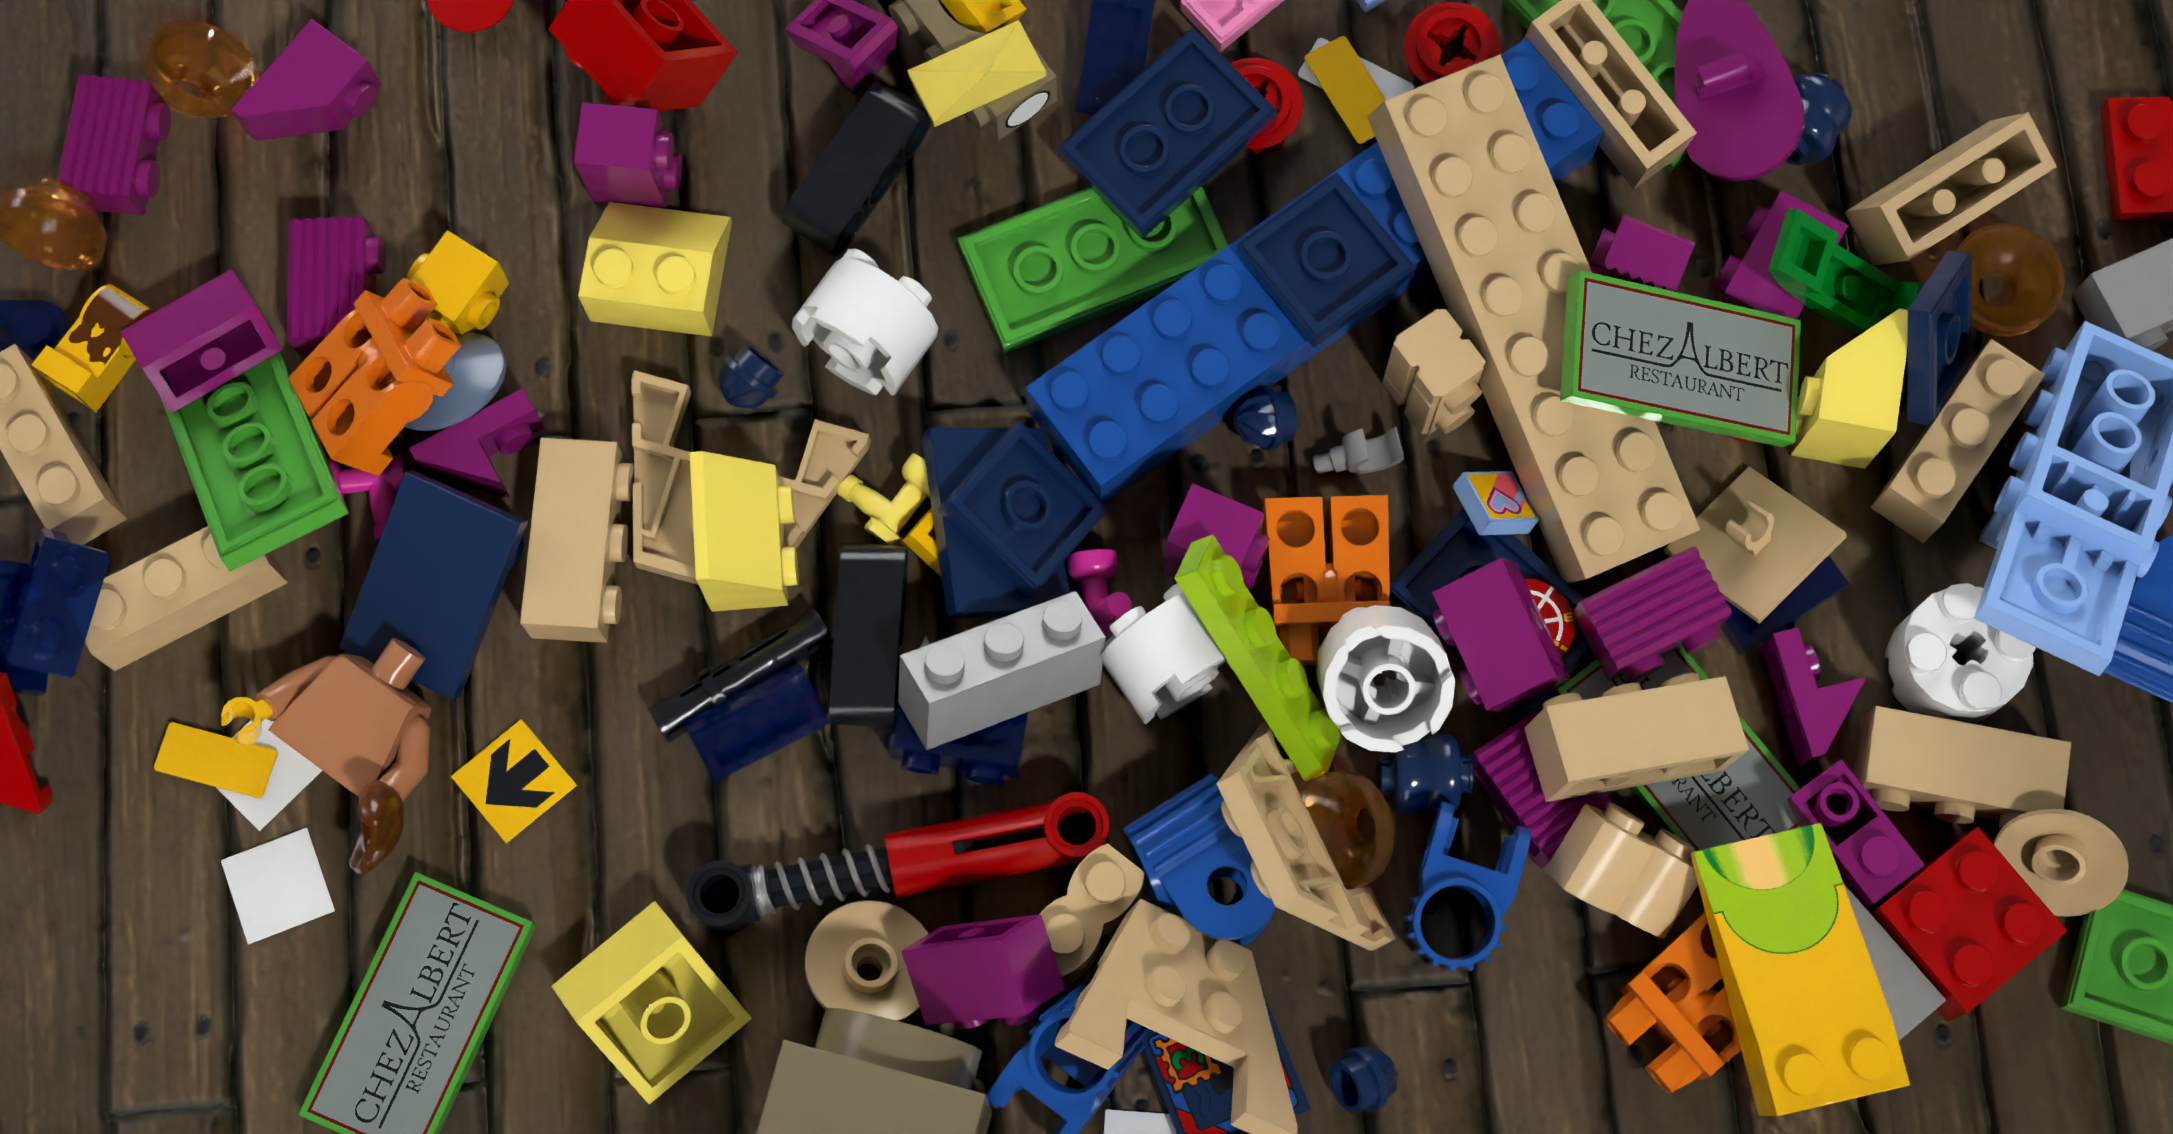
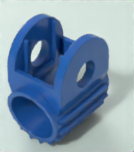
M2173 535L2159 542L2157 555L2145 576L2142 578L2136 576L2112 660L2103 671L2107 675L2170 703H2173Z
M1211 773L1123 828V833L1126 836L1136 866L1144 871V885L1155 906L1164 910L1169 909L1172 914L1185 919L1191 927L1205 936L1219 940H1230L1240 946H1244L1252 942L1264 931L1276 907L1272 899L1267 898L1259 890L1252 877L1250 865L1253 859L1243 838L1235 835L1224 819L1221 810V803L1224 799L1217 786L1219 779ZM1216 879H1229L1240 888L1242 899L1232 905L1220 904L1212 899L1207 886Z
M1441 801L1417 872V896L1407 900L1411 906L1408 915L1402 917L1404 921H1407L1408 932L1404 934V937L1411 938L1415 946L1412 951L1413 954L1423 955L1427 958L1426 965L1436 967L1438 964L1443 965V970L1447 972H1455L1456 967L1472 971L1474 963L1479 961L1489 962L1490 957L1488 954L1494 948L1502 947L1498 940L1501 931L1507 929V926L1502 924V917L1514 901L1527 857L1532 830L1517 825L1513 835L1505 837L1495 871L1448 856L1459 818L1453 817L1455 805ZM1444 887L1459 888L1471 894L1479 902L1485 916V932L1480 944L1471 953L1461 958L1448 959L1434 952L1426 943L1421 931L1420 920L1424 905L1435 892Z
M1083 980L1074 990L1068 989L1039 1017L1040 1021L1029 1031L1032 1038L1015 1053L987 1094L988 1101L995 1109L999 1106L1004 1108L1016 1090L1020 1092L1024 1088L1063 1118L1052 1134H1080L1122 1075L1135 1062V1058L1145 1048V1045L1141 1042L1149 1029L1126 1019L1123 1057L1109 1070L1056 1047V1036L1062 1026L1069 1021L1076 1008L1074 1005L1078 997L1088 985L1087 981ZM1047 1057L1081 1083L1084 1088L1074 1089L1059 1084L1046 1072L1042 1060Z

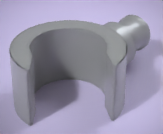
M1397 427L1390 429L1382 436L1369 440L1365 439L1363 428L1344 436L1342 438V445L1330 448V452L1313 456L1314 467L1318 475H1323L1333 470L1336 472L1349 470V472L1355 474L1371 473L1390 468L1404 460Z

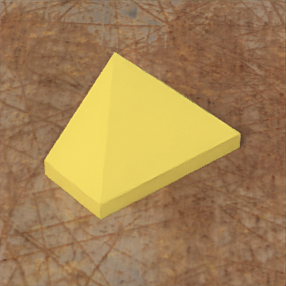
M1019 20L907 70L908 77L934 127L1046 77V70Z

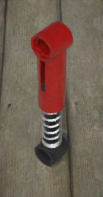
M1070 792L1058 797L1054 802L885 834L886 847L873 849L872 846L866 844L864 851L851 854L849 850L844 848L841 856L828 858L826 854L821 853L819 860L805 862L804 859L799 857L796 864L783 867L781 863L776 861L773 869H768V866L764 867L761 864L757 868L755 866L752 867L750 863L735 865L728 861H712L700 866L692 874L687 884L686 900L690 911L707 930L717 934L732 935L744 930L751 922L760 921L761 916L763 917L765 913L768 915L771 913L776 914L781 906L791 905L794 909L798 910L802 902L813 900L820 906L824 899L836 896L840 901H844L847 894L859 892L862 896L866 897L870 889L880 887L888 893L892 885L894 886L897 898L1063 865L1078 867L1088 854L1098 847L1108 844L1109 817L1105 807L1095 797L1083 792ZM1071 816H1083L1094 824L1096 831L1088 842L1081 845H1073L1066 842L1060 836L1058 829L1061 823ZM1042 835L1045 836L1044 838L1033 839V840H1028V841H1023V842H1018V843H1013V844H1007V845H1002V846H997V847H992V848H987V849H981V847H985V846H990V845H995V844H1000V843H1005V842H1011V841H1016V840H1021V839H1026V838H1031V837H1037V836H1042ZM721 883L737 885L739 888V899L730 911L713 913L708 910L706 906L707 896L713 887Z

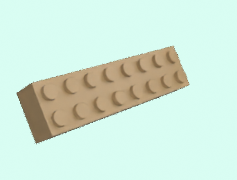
M1501 55L1382 102L1367 117L1448 311L1463 331L1461 340L1469 339L1486 361L1479 380L1480 387L1528 501L1539 518V527L1561 578L1567 583L1588 579L1700 531L1698 522L1654 420L1560 401L1568 275L1579 270L1590 273L1592 271Z

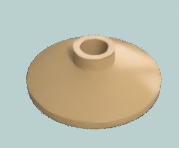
M2041 809L2024 813L2009 821L1999 831L1993 843L2055 916H2079L2089 914L2090 911L2095 912V909L2098 911L2112 903L2120 895L2127 882L2129 861L2120 839L2103 823L2079 812L2065 809Z
M858 901L837 908L817 925L807 945L805 974L812 994L824 1009L841 1008L899 1022L907 1019L918 1011L920 1007L901 950L928 935V932L910 913L886 902ZM863 964L874 965L879 970L880 977L873 981L864 980L858 975L857 968Z

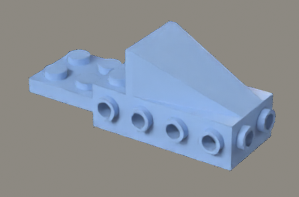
M2084 321L2065 351L2055 347L2041 372L2046 374L2041 380L2042 383L2047 385L2046 390L2040 389L2024 419V424L2033 427L2031 433L2025 432L2009 463V467L2018 470L2016 477L2010 476L1996 501L1995 512L1979 537L1978 541L1997 550L1974 619L2100 676L2112 660L2136 576L2144 577L2157 555L2159 542L2154 541L2157 530L2167 517L2173 498L2168 496L2170 486L2173 484V360Z

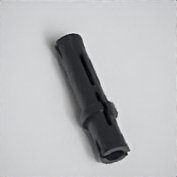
M811 608L803 615L794 619L793 622L756 642L727 662L718 665L710 671L704 667L694 673L697 679L685 685L684 688L671 696L649 706L647 709L666 741L671 743L674 739L686 733L687 730L718 713L720 717L732 711L730 705L796 666L812 654L832 645L834 640L816 610Z

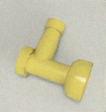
M914 453L910 455L902 467V475L906 483L892 501L879 492L863 485V481L853 474L848 475L838 488L837 494L848 502L852 501L863 513L870 517L864 529L883 545L898 546L901 542L898 534L925 498H930L925 459Z

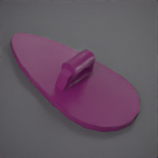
M1688 0L1682 13L1676 37L1674 66L1675 106L1697 132L1687 146L1686 151L1692 163L1711 177L1731 182L1758 179L1779 168L1796 150L1805 127L1804 104L1793 75L1771 35L1755 12L1743 0Z

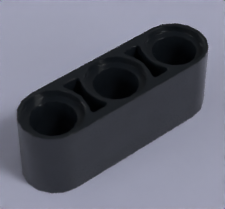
M881 80L871 85L792 194L784 209L782 223L834 256L840 255L854 239L925 138L932 121L924 106Z
M843 543L830 683V724L896 728L899 705L900 655H902L908 578L907 546Z

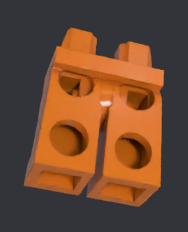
M402 278L385 298L365 290L353 303L356 309L346 315L288 377L307 415L313 417L311 422L331 460L375 476H379L394 459L387 446L404 426L421 417L429 409L433 402V395L443 397L454 385L444 365L461 348V344L454 332L444 323L428 317L420 325L438 304L430 290L406 278Z
M1388 495L1330 496L1326 509L1330 563L1325 561L1323 497L1265 498L1262 512L1265 514L1262 529L1263 535L1270 538L1266 548L1270 616L1273 619L1276 634L1290 657L1297 659L1303 667L1317 665L1319 634H1328L1330 629L1339 622L1343 614L1356 607L1390 606Z
M1705 911L1620 989L1624 996L1616 1002L1603 1020L1608 1029L1626 1047L1631 1045L1651 1026L1666 1042L1668 1047L1651 1061L1645 1069L1667 1095L1691 1083L1696 1078L1701 1081L1712 1076L1727 1061L1741 1051L1725 985L1718 991L1713 986L1722 978Z

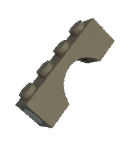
M890 0L892 4L888 6L889 12L899 29L907 37L915 33L927 48L923 52L926 61L987 35L969 30L955 22L944 11L938 0ZM1036 49L1035 51L1046 70V77L966 113L977 128L986 125L998 141L1058 101L1057 76Z

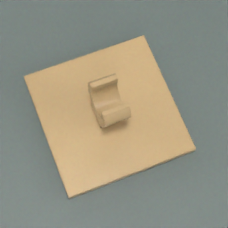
M1749 466L1696 518L1700 531L1670 543L1663 550L1665 557L1670 558L1695 546L1699 550L1700 557L1705 561L1706 568L1711 572L1713 580L1718 584L1719 591L1724 595L1725 600L1760 624L1847 538L1844 530Z

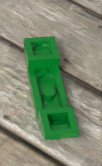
M1797 208L1787 209L1769 271L1778 284L1789 294L1823 317L1858 335H1861L1899 308L1908 310L1924 286L1922 283L1899 282L1836 244L1839 233Z

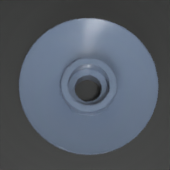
M455 334L461 344V348L444 365L454 385L443 397L433 395V402L429 409L421 417L407 423L404 427L417 431L440 430L458 424L480 411L495 396L505 378L506 358L499 345L493 339L482 334Z

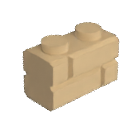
M1437 308L1396 336L1382 382L1398 406L1406 405L1404 414L1420 435H1429L1438 428L1444 434L1455 430L1474 414L1475 410L1470 404L1482 394L1478 382L1486 361L1469 339L1461 340L1463 331L1446 309L1438 310Z

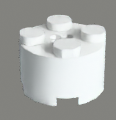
M848 249L840 260L835 261L792 321V329L804 347L813 339L821 349L831 356V359L825 365L830 372L850 385L872 395H877L883 386H885L891 396L895 395L936 339L938 333V326L934 317L926 308L932 300L930 293L912 278L902 276L897 281L880 270L870 256L858 249Z
M1178 583L1164 593L1163 598L1165 602L1150 612L1146 613L1142 606H1138L1116 620L1110 626L1114 636L1105 642V649L1101 654L1104 666L1144 724H1147L1155 717V712L1160 719L1166 718L1206 694L1213 688L1210 682L1219 674L1217 669L1225 662L1228 663Z
M1964 583L1951 585L1947 589L1933 593L1894 629L1885 650V659L1889 658V674L1894 683L1892 688L1894 696L1909 712L1966 723L1979 722L2005 705L2025 686L2033 667V652L2036 647L1974 619L1984 588ZM1957 650L1965 657L1967 662L1963 666L1952 658Z
M1374 605L1367 608L1356 607L1348 611L1330 629L1318 650L1316 677L1329 717L1338 726L1340 732L1347 740L1369 751L1395 753L1404 750V745L1419 741L1430 731L1433 735L1441 728L1453 706L1455 679L1447 654L1438 636L1422 618L1401 607ZM1394 670L1397 676L1395 680L1385 678L1384 686H1375L1373 678L1378 673L1382 674V671Z

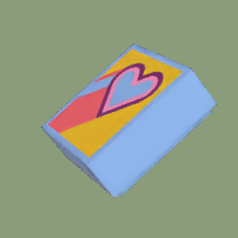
M1512 471L1463 472L1452 486L1479 535L1528 534L1539 521Z

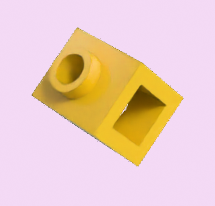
M448 230L430 254L424 253L417 258L406 278L430 290L438 304L420 325L429 317L444 323L454 334L459 335L474 333L476 329L482 330L488 326L499 309V297L510 284L496 260Z

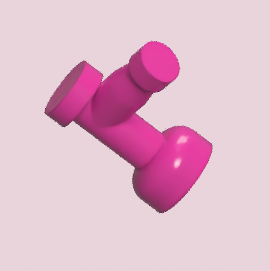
M393 456L394 459L379 476L356 468L340 469L336 461L327 458L343 499L344 494L369 491L371 512L376 525L373 527L374 540L379 541L394 503L395 494L398 492L404 473L407 472L404 456Z
M1094 549L1071 553L1066 558L1068 574L1073 580L1081 582L1083 603L1100 627L1107 641L1114 636L1110 630L1111 624L1132 608V602L1125 593L1115 592L1108 596L1107 579L1114 576L1117 572V552L1110 549Z

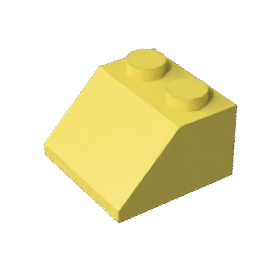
M609 202L589 236L578 294L589 320L592 322L712 337L732 224L731 217Z
M1899 308L1829 355L1813 377L1806 376L1804 378L1799 397H1797L1796 441L1791 446V456L1865 469L1892 438L1897 430L1908 347V310Z
M705 451L690 452L696 581L711 612L788 606L787 586L798 585L799 583L796 547H785L784 524L795 523L792 484L782 485L776 465Z
M656 901L647 906L551 986L576 1023L649 1105L752 1019Z

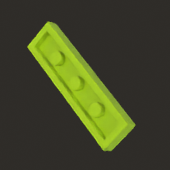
M1212 534L1191 542L1174 579L1303 780L1306 782L1327 775L1341 736L1338 726L1329 717L1327 709L1321 706L1309 687L1303 666L1297 659L1290 657L1276 634L1272 617L1266 609L1258 606L1244 584L1243 575L1238 563L1233 557L1225 554L1215 536Z

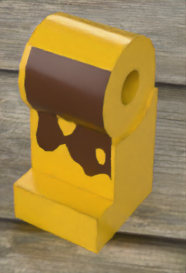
M112 284L104 285L89 297L82 308L79 318L53 349L46 345L31 365L51 385L97 413L136 360L120 331L155 311Z

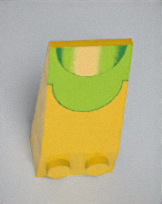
M1822 823L1690 853L1758 1116H1781L1910 1086L1889 1007Z

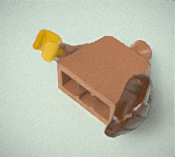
M396 638L391 639L375 664L357 655L341 654L338 657L329 655L287 673L255 695V701L247 697H236L229 700L224 705L221 713L222 726L228 725L237 717H247L252 720L250 725L242 728L237 733V742L242 745L255 743L262 731V721L265 719L274 721L268 731L359 797L357 812L360 820H362V827L349 860L350 868L359 875L371 872L396 847L404 826L403 802L429 770L431 729L427 720L431 714V706L406 688L425 661V657L410 645Z

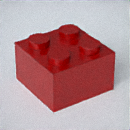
M567 0L548 28L564 46V52L569 60L584 69L603 90V96L610 105L658 109V112L700 106L738 54L734 47L691 0Z
M1979 827L1957 839L1869 911L1946 999L1936 1009L1946 1022L1969 1013L2067 932V929Z

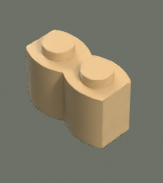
M1613 803L1609 804L1605 812L1585 804L1544 871L1562 889L1601 910L1615 914L1650 934L1665 939L1698 885L1692 859L1690 858V853L1694 852L1695 849L1686 841L1667 830L1660 829L1656 837L1641 831L1645 825L1644 822Z
M1109 844L1102 845L1088 854L1074 871L1068 885L1067 895L1053 901L1040 913L1064 985L1075 981L1088 970L1099 953L1103 935L1119 927L1125 914L1140 900L1142 894L1144 871Z

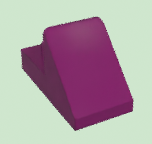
M814 0L785 28V31L797 47L829 62L848 91L855 94L893 57L896 48L898 26L892 18L854 0Z
M522 388L478 411L470 418L452 425L410 447L409 450L421 469L430 478L511 498L489 457L499 452L506 455L521 450L532 442L536 432L545 427Z
M1797 627L1772 634L1761 646L1760 651L1798 769L1811 767L1826 754L1866 677L1818 689L1816 681L1820 680V666L1817 655L1811 644H1803Z

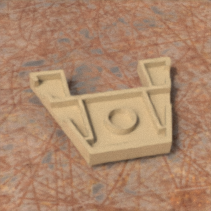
M634 370L631 379L634 407V423H632V446L634 448L633 562L639 569L698 585L695 574L690 452L674 448L691 396V390L687 384ZM814 420L796 479L791 480L780 477L782 485L792 484L795 505V523L784 524L785 547L795 546L797 549L837 494L841 482L853 472L868 451L871 443L869 434Z
M1265 721L1260 724L1217 782V786L1224 799L1221 803L1222 814L1233 833L1238 837H1242L1253 859L1250 869L1257 887L1267 898L1272 899L1275 907L1369 951H1374L1395 940L1396 938L1371 887L1367 886L1349 890L1345 888L1291 777V774L1297 772V769Z
M1140 899L1125 914L1097 964L1099 968L1091 982L1082 990L1074 1005L1076 1008L1056 1036L1055 1046L1109 1070L1123 1057L1126 1019H1129L1233 1067L1232 1126L1250 1134H1297L1298 1126L1252 951L1230 940H1219L1205 936L1191 927L1185 919Z

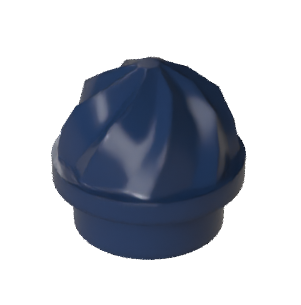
M744 343L736 355L728 353L724 358L725 362L720 370L718 381L722 394L729 404L740 408L755 409L768 399H773L776 396L778 390L775 386L784 373L761 352Z
M1260 387L1248 393L1239 400L1235 408L1233 418L1235 430L1239 433L1244 443L1255 444L1263 450H1273L1278 448L1281 442L1291 441L1297 430V412L1292 397L1287 392H1276L1271 387Z
M1353 1047L1344 1051L1340 1061L1330 1067L1329 1081L1335 1098L1345 1110L1350 1113H1358L1362 1110L1373 1113L1382 1109L1387 1102V1098L1397 1090L1396 1077L1398 1073L1395 1070L1392 1059L1376 1047Z

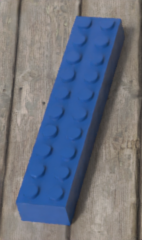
M1525 38L1502 54L1501 58L1555 185H1557L1593 159L1604 130L1530 41ZM1378 142L1025 387L1027 411L1040 428H1045L1046 436L1080 481L1104 504L1232 415L1242 397L1260 387L1273 386L1432 273ZM1335 173H1338L1414 264L1416 270L1414 276L1314 348L1236 253V246L1240 241Z

